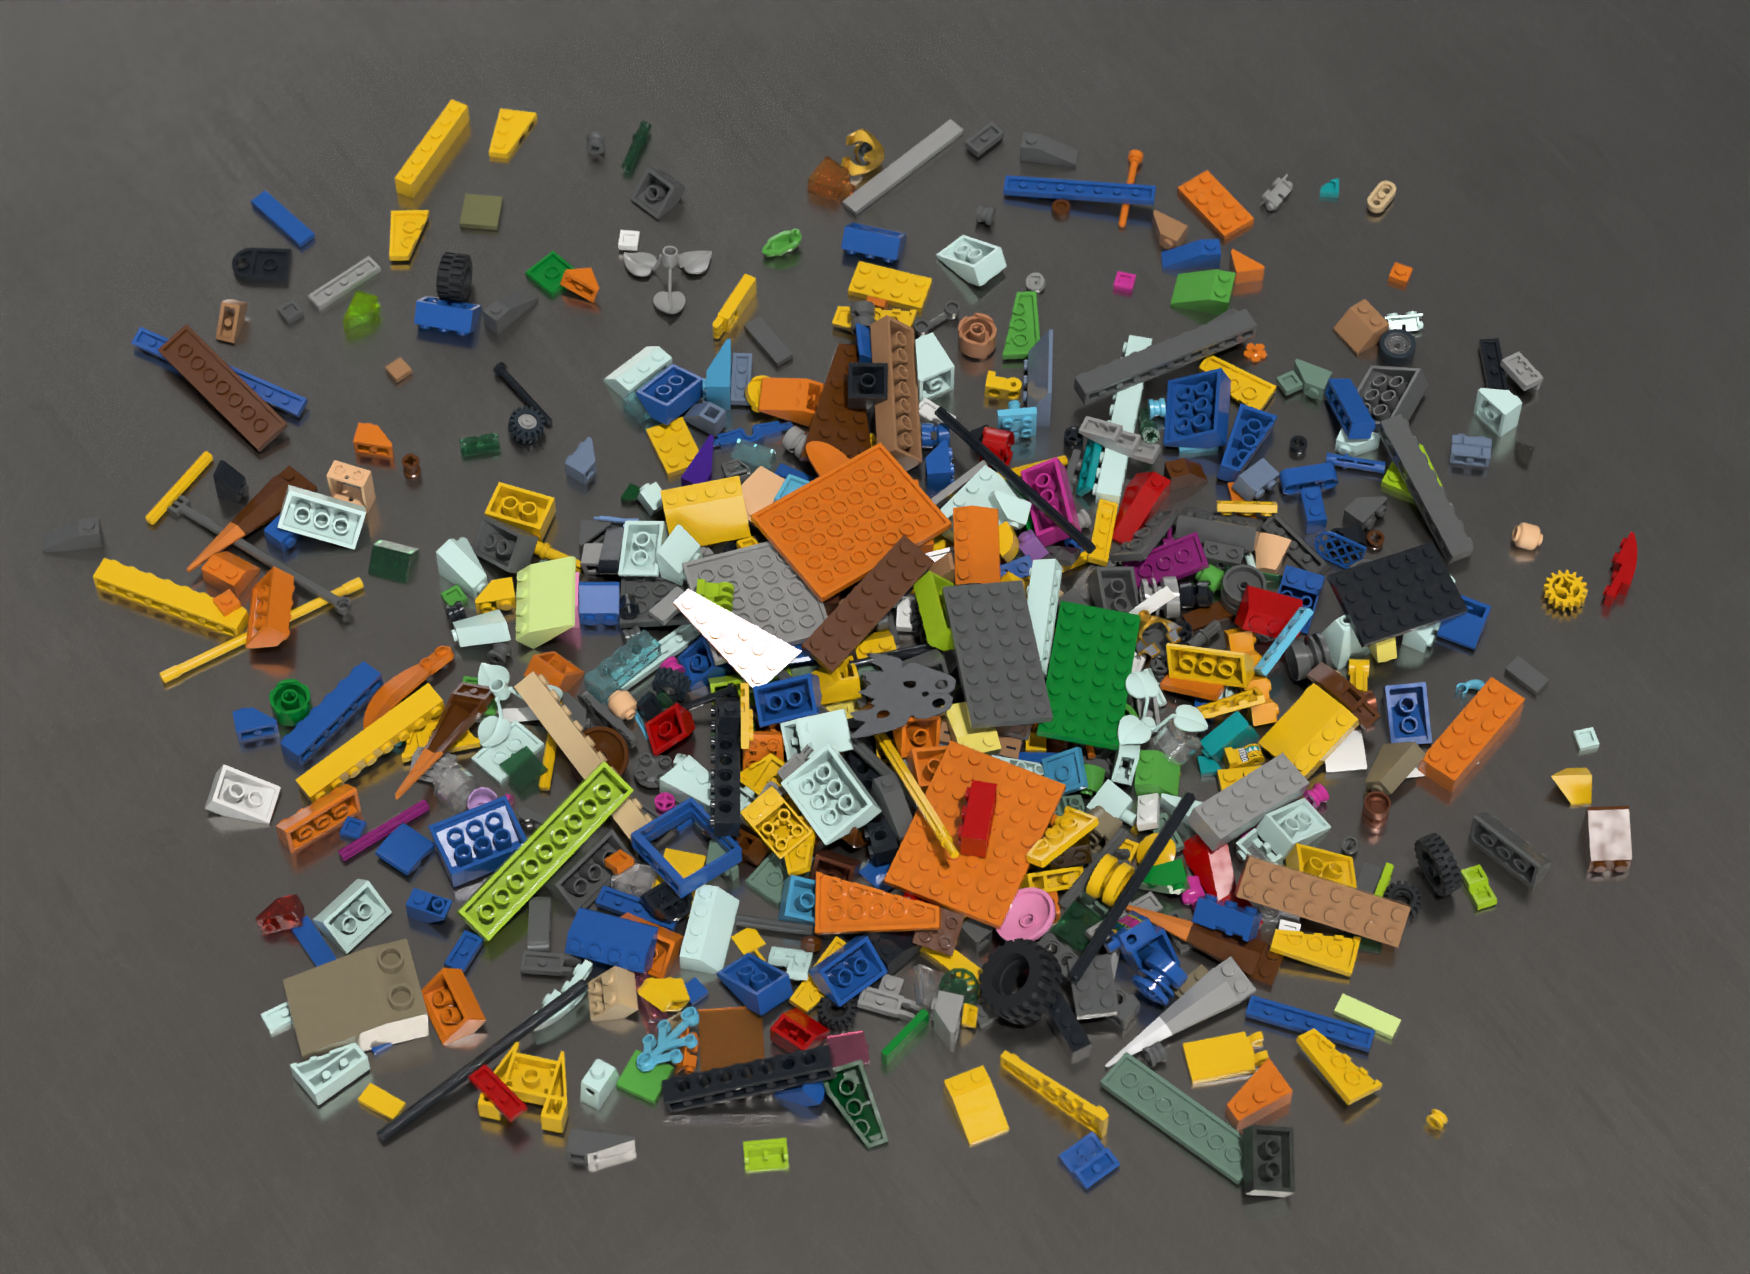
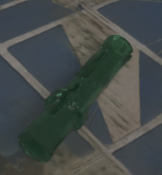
M647 121L640 122V126L632 137L633 141L621 165L622 169L627 166L625 169L627 172L633 170L642 146L647 142L646 137L652 127L650 123L646 127Z

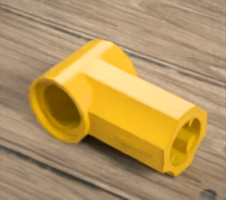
M1348 659L1347 673L1349 682L1360 692L1367 691L1370 661L1367 659Z

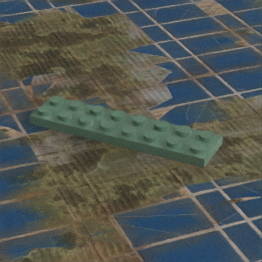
M1125 1052L1100 1081L1102 1088L1237 1185L1244 1179L1243 1135L1132 1055Z

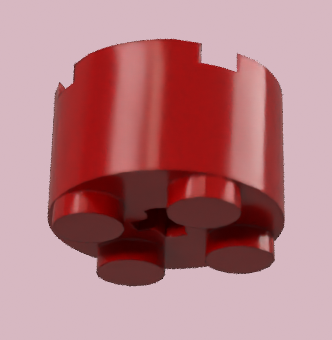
M984 427L982 443L1009 467L1013 455L1011 445H1014L1015 441L1014 432ZM981 456L979 457V463L982 460L984 461V459Z

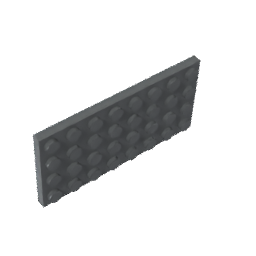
M1023 581L943 587L942 595L970 728L977 729L1052 722V710Z

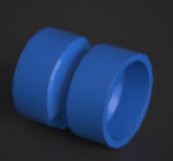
M922 423V449L934 448L935 445L938 446L943 440H948V447H950V428L946 424L938 423L937 426H934L933 423ZM936 431V440H931V432Z

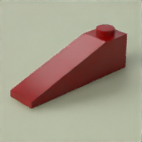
M1155 471L1137 473L1126 486L1115 521L1113 541L1122 545L1124 542L1129 543L1134 539L1133 534L1137 530L1144 528L1145 523L1151 519L1170 495L1171 480Z
M1198 834L1183 842L1184 849L1182 852L1185 864L1192 870L1195 876L1199 877L1200 884L1207 894L1215 895L1218 897L1217 900H1221L1236 890L1228 843L1213 852Z

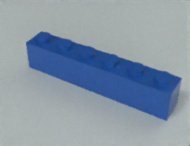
M364 661L355 666L351 673L345 679H342L331 693L325 695L323 701L318 706L311 709L309 715L304 720L297 723L295 729L290 734H286L280 742L282 753L301 767L383 685L382 674Z

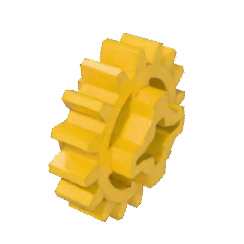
M1558 570L1557 575L1552 572L1550 578H1546L1543 587L1545 592L1544 598H1549L1548 604L1554 603L1555 609L1561 606L1562 611L1566 607L1572 611L1574 606L1579 608L1580 604L1585 602L1588 592L1586 589L1587 583H1582V576L1576 577L1577 572H1574L1572 575L1569 574V570H1566L1565 573Z

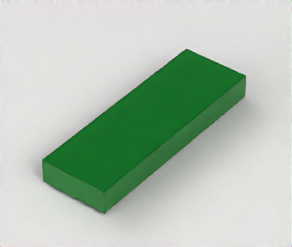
M922 1009L881 1051V1062L887 1066L929 1023V1012Z

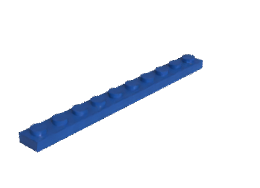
M140 327L131 344L136 348L166 360L159 353L158 349L169 339ZM230 366L268 405L295 417H300L308 403L307 398Z

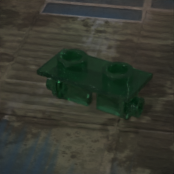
M492 432L491 434L480 435V437L472 436L465 438L464 436L463 439H459L462 457L501 451L498 433L494 434Z

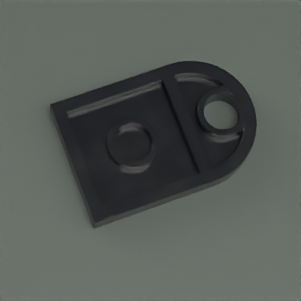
M245 248L233 257V273L243 282L288 284L292 250ZM239 263H246L243 267L237 266Z

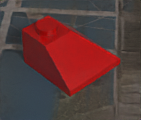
M678 703L645 723L655 756L689 736L695 730L691 713Z

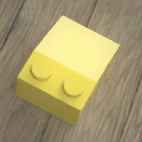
M965 702L952 704L951 708L944 712L952 741L990 756H999L1002 748L996 728L971 729Z

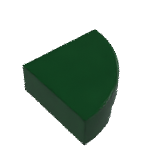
M629 483L621 496V502L631 503V501L638 500L637 496L640 493L639 489L641 487Z

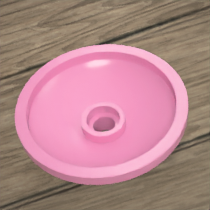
M1029 887L1020 889L1001 930L996 928L998 934L1005 941H1014L1017 938L1037 940L1047 932L1053 923L1055 904L1047 892L1039 888Z

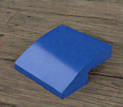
M402 823L383 841L375 851V855L408 876L421 865V860L435 849V843Z
M1093 1131L1058 1156L1064 1167L1085 1189H1088L1121 1165L1110 1149L1103 1146Z

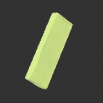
M1342 994L1333 1013L1357 1025L1375 1030V1033L1391 1040L1401 1023V1019L1345 994Z

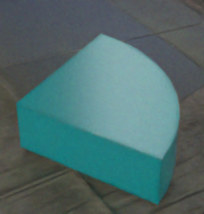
M1332 179L1323 185L1320 189L1319 197L1338 198L1339 179Z
M1197 756L1201 777L1215 776L1217 770H1221L1218 763L1213 759Z

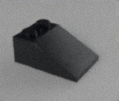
M914 931L872 932L862 935L868 936L888 971L886 974L888 975L894 974L921 951L923 947L912 943Z

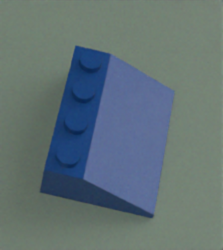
M1222 368L1168 380L1164 446L1210 449L1227 445L1231 380Z
M506 795L428 826L453 887L496 871L527 839Z

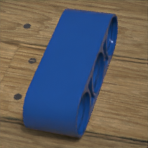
M1332 463L1288 468L1282 470L1279 475L1283 493L1286 495L1298 494L1300 489L1318 486L1320 490L1330 489L1339 483L1334 464Z

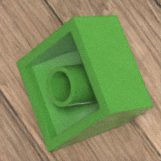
M1140 750L1135 775L1137 798L1138 796L1158 793L1160 798L1162 793L1178 797L1181 762L1159 750Z

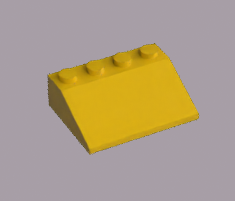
M739 476L660 491L669 535L677 525H681L700 546L751 537Z
M1313 683L1262 737L1258 744L1274 758L1283 753L1308 780L1359 725V720L1342 704Z

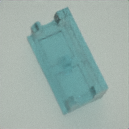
M738 438L731 454L732 460L739 459L742 462L757 467L762 466L771 471L777 458L774 449Z

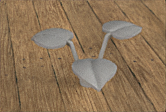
M666 246L663 248L662 254L659 255L658 261L655 256L649 253L624 252V263L630 273L635 276L645 277L650 275L651 270H656L662 261L664 267L668 269V292H658L653 298V303L658 310L668 314H675L684 308L685 296L681 292L671 291L672 268L678 263L679 267H684L687 273H703L709 267L712 251H690L679 255L676 247Z

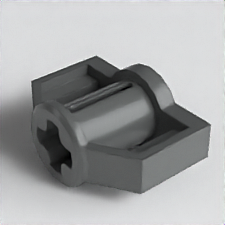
M739 459L721 464L724 478L739 476L742 484L752 475L749 467ZM737 466H741L742 468H744L731 473L728 472V469Z

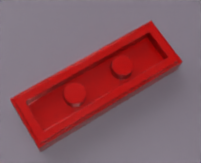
M486 1064L468 1076L469 1081L509 1122H512L527 1110V1106Z

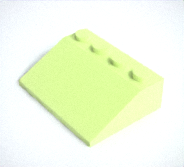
M571 556L530 564L517 572L516 641L535 649L575 626L576 557Z

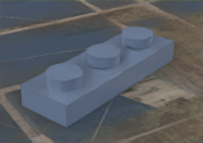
M733 353L731 405H750L745 396V388L751 381L752 353Z

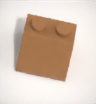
M1364 299L1349 308L1334 326L1333 331L1358 356L1379 343L1383 333L1389 330V323Z

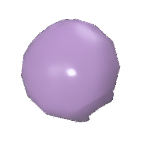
M485 787L474 789L467 800V810L497 799L496 793L490 788Z

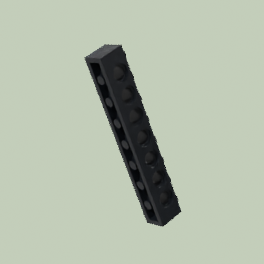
M716 697L715 705H711V717H715V720H711V733H715V736H711V748H714V752L711 751L710 764H714V767H711L710 780H714V783L710 785V795H713L714 799L710 800V811H714V815H710V827H714V836L739 837L740 723L739 734L718 733L719 699L740 700V698Z
M854 717L847 719L849 730L852 733L865 723L854 720ZM869 736L858 738L873 752ZM853 750L843 752L845 758L849 757L850 762H847V764L870 794L873 779L880 777L879 774ZM880 812L866 824L867 828L863 829L866 841L871 840L872 845L868 846L870 857H875L877 865L893 861L899 849L895 833L882 812Z
M820 1045L812 1049L797 1050L793 1053L777 1054L765 1059H755L751 1062L735 1063L723 1068H713L704 1072H693L690 1075L671 1077L662 1080L663 1101L668 1112L673 1113L837 1078L834 1054L829 1045Z

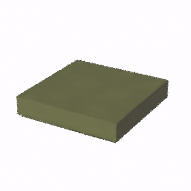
M465 194L460 228L498 231L503 197Z

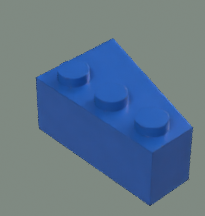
M1212 894L1198 897L1192 922L1214 930L1225 931V934L1233 936V934L1242 936V940L1247 942L1257 937L1263 915L1257 912V908L1251 906L1242 908L1237 906V902L1231 900L1222 902L1217 900L1218 897Z

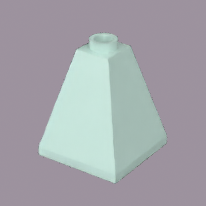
M1345 614L1334 620L1322 632L1329 648L1331 665L1337 671L1348 666V659H1360L1370 653L1368 646L1361 647Z

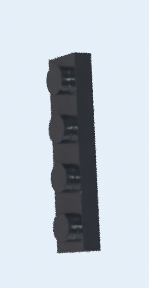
M1499 338L1480 339L1479 349L1487 389L1508 390L1505 370L1500 366L1503 358Z

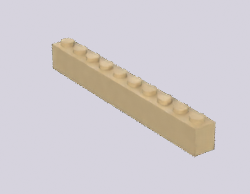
M532 671L514 687L583 779H585L601 762H606L608 759L601 751H596L594 748L596 743L589 735H584L582 732L584 728L578 720L574 721L571 718V710L565 704L562 706L558 701L561 697L554 689H549L547 686L549 682L543 674L538 675ZM631 795L611 814L630 841L631 833L653 820L648 813L645 815L641 810L643 808L641 802L636 797L633 799Z

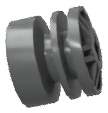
M1320 632L1313 633L1312 636L1310 634L1306 635L1304 642L1300 637L1294 638L1284 652L1289 672L1296 682L1309 679L1306 675L1320 662L1332 668L1329 648L1324 636Z

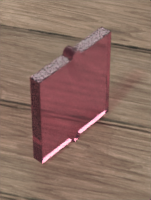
M864 1030L827 1037L828 1045L834 1054L835 1068L860 1059L863 1065L870 1064L869 1045L866 1044Z

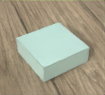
M1593 727L1573 731L1572 735L1579 752L1599 748V741Z

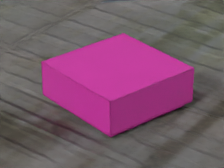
M1117 271L1113 290L1132 294L1136 275Z

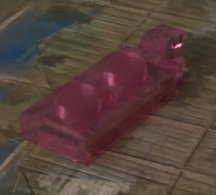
M647 971L645 973L636 972V993L646 1023H659L664 1019L668 1020L666 1012H662L638 994L637 990L649 976Z

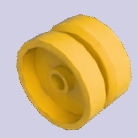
M1106 854L1094 869L1086 887V894L1094 899L1102 896L1103 904L1112 907L1135 869L1125 862L1118 866V859L1110 854Z

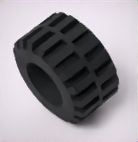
M445 252L439 263L436 280L439 299L462 303L466 300L470 291L473 272L470 255Z

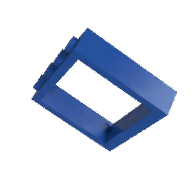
M692 797L631 833L632 847L680 898H683L742 861V849L739 846V842L734 841L730 836H714V827H710V815L705 811L703 805H699ZM692 817L726 853L688 877L683 878L650 842Z

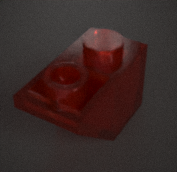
M297 894L280 897L262 911L255 921L263 935L303 926L305 907Z

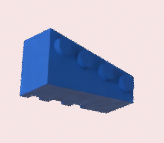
M1240 404L1216 478L1227 482L1236 481L1273 430L1277 415Z

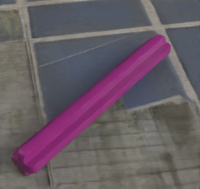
M422 799L338 851L340 858L346 861L392 833L402 823L406 824L428 811L430 808L427 801Z

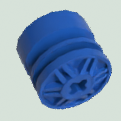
M1153 950L1144 961L1149 971L1138 968L1137 973L1139 975H1133L1131 982L1145 997L1159 1005L1167 1006L1169 1003L1167 997L1173 998L1175 996L1169 986L1180 989L1188 979V976L1171 959Z

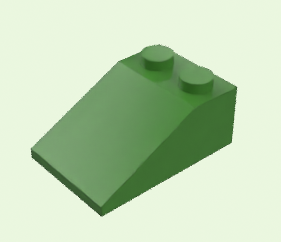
M1218 269L1180 273L1177 276L1170 306L1221 315L1229 309L1236 273Z

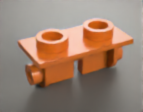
M688 1027L677 1037V1039L685 1037L688 1034H694L699 1044V1037L697 1036V1033H689ZM698 1044L691 1049L687 1048L686 1045L678 1047L683 1054V1059L679 1063H674V1066H676L675 1074L684 1070L685 1074L690 1075L696 1070L697 1056L690 1054V1052L696 1054L698 1052Z

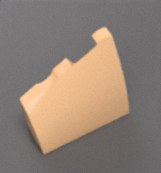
M1260 532L1255 549L1256 568L1264 575L1275 579L1282 565L1283 558L1291 545V540L1278 535Z

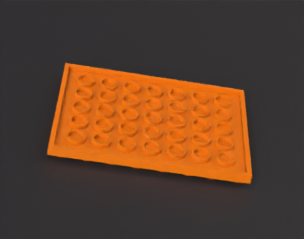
M881 442L751 515V521L821 602L863 579L903 535L919 547L947 531L952 526L950 520Z
M950 740L925 796L952 837L959 856L957 858L950 856L947 849L940 844L920 810L917 809L886 874L884 884L1001 930L1031 863L1027 862L1026 854L1039 839H1043L1066 789V785ZM972 780L997 784V803L986 858L961 854V846H958L959 825L962 824L961 815L963 806L966 803V789L971 787Z

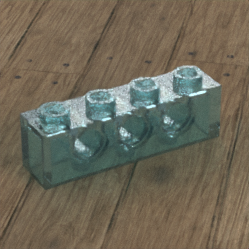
M645 630L635 634L628 643L620 646L613 655L605 658L598 667L590 670L585 675V689L600 703H603L615 691L623 687L662 655L661 644Z

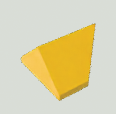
M1565 768L1551 776L1569 800L1570 806L1591 805L1592 774L1587 768Z

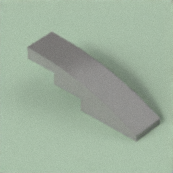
M1086 416L1078 430L1080 434L1100 445L1152 465L1161 451L1160 445L1143 441L1141 435L1123 431L1122 425Z

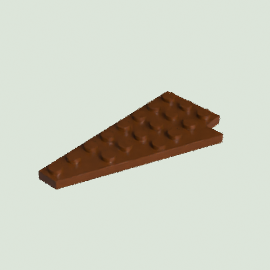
M838 343L799 456V461L810 462L805 447L811 441L830 444L844 453L849 459L871 448L866 409L848 408L849 362L859 363L857 345Z

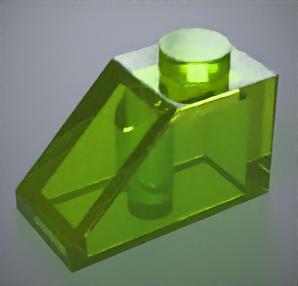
M356 290L343 318L344 332H351L373 323L376 315L378 316L381 311L378 296Z

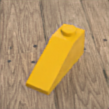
M1083 865L1027 873L1020 889L1032 887L1042 889L1045 892L1069 889L1084 872Z

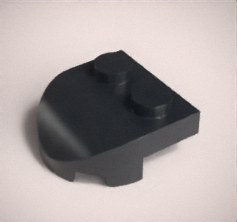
M665 881L645 892L640 897L651 914L663 922H673L684 918L691 911L693 900L692 893L680 898Z

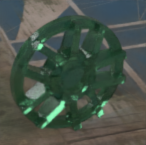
M953 968V970H950L942 977L939 990L943 991V989L949 990V993L963 996L967 994L970 1000L966 1002L964 1000V1003L971 1004L978 995L979 983L971 971L965 968ZM957 972H962L961 979H957ZM965 973L969 974L971 977L965 979ZM953 974L954 980L948 977ZM974 980V985H967V983ZM945 981L950 982L951 985H950V986H946V985H944V982H945ZM975 989L974 995L972 996L968 990Z

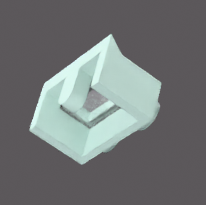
M1255 828L1236 842V855L1242 862L1245 861L1247 854L1283 865V856L1281 854L1275 856L1272 853L1271 845L1267 841L1262 843L1258 839V833Z

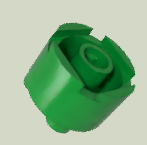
M297 679L282 680L270 691L269 701L272 714L280 726H296L299 721L304 720L313 708L308 686L300 683Z

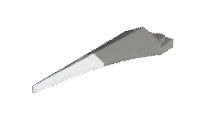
M1230 956L1204 975L1105 1065V1068L1115 1065L1125 1052L1134 1055L1142 1051L1143 1048L1152 1046L1157 1041L1160 1042L1194 1024L1240 1004L1254 994L1256 988Z

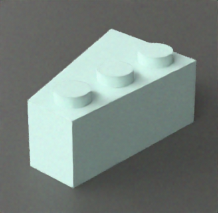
M355 1042L331 1050L328 1054L310 1057L308 1061L290 1064L293 1077L318 1106L370 1069L368 1057Z

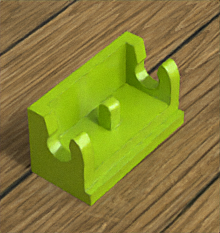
M786 1138L743 1141L745 1173L789 1169Z

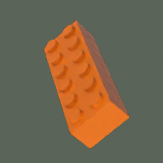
M1491 677L1428 749L1425 757L1419 764L1418 771L1450 793H1453L1520 715L1525 698Z

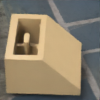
M614 966L587 983L589 986L588 998L591 1021L623 1019L638 1010L634 972Z

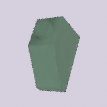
M1296 358L1294 372L1303 383V393L1311 398L1322 400L1328 378H1332V372Z

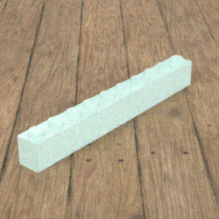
M1129 335L1128 342H1124L1122 353L1126 357L1132 352L1146 349L1152 345V339ZM1145 382L1113 394V400L1116 401L1115 405L1111 404L1109 416H1112V420H1108V422L1122 425L1123 431L1134 433ZM1105 447V452L1101 451L1099 463H1102V467L1097 468L1096 479H1099L1098 484L1094 483L1092 495L1096 496V504H1098L1100 498L1118 503L1119 507L1129 457Z

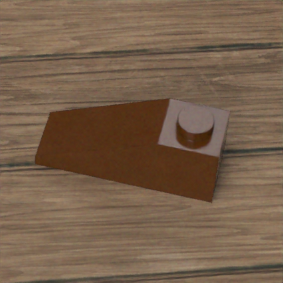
M741 829L739 837H731L734 841L739 842V846L742 849V859L756 866H759L769 851V848L758 837ZM705 830L702 832L705 836L712 839Z

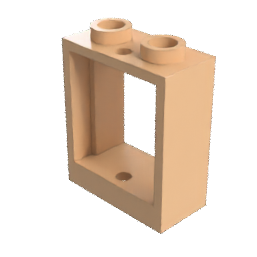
M334 460L326 475L330 497L364 506L366 513H368L376 499L371 471ZM343 482L361 487V489L343 484Z

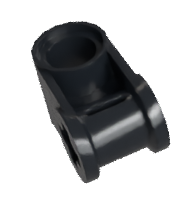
M1361 526L1333 528L1330 530L1367 547ZM1338 539L1333 541L1336 547L1337 544L1341 545ZM1328 542L1327 549L1333 548L1331 543ZM1351 545L1346 546L1348 552L1354 551ZM1343 548L1337 549L1339 553H1345Z

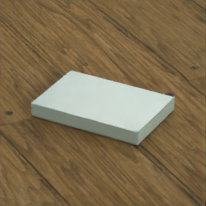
M515 719L511 723L509 736L503 742L495 746L483 747L471 760L501 786L545 746L541 740Z

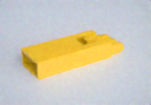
M744 274L712 324L713 338L719 339L724 332H731L757 293L755 277Z

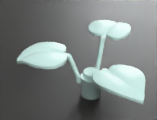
M481 663L478 685L489 686L495 696L494 700L497 703L499 717L489 716L483 719L478 727V737L481 746L491 747L503 742L511 732L510 721L503 719L500 700L508 699L510 693L515 694L521 699L523 698L512 687H508L510 674L506 668ZM547 685L550 690L554 689L562 698L563 691L560 688Z
M1134 671L1129 674L1125 682L1127 692L1135 698L1141 699L1145 697V705L1141 720L1134 715L1124 716L1120 720L1118 725L1120 745L1146 743L1149 741L1153 731L1158 732L1159 728L1172 718H1175L1174 725L1183 731L1200 732L1208 729V724L1202 713L1191 705L1178 706L1175 710L1176 714H1171L1156 725L1154 719L1146 717L1149 697H1156L1159 693L1157 682L1150 675L1143 672Z

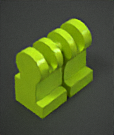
M697 578L696 593L732 613L734 585L729 582L711 583L706 582V579Z

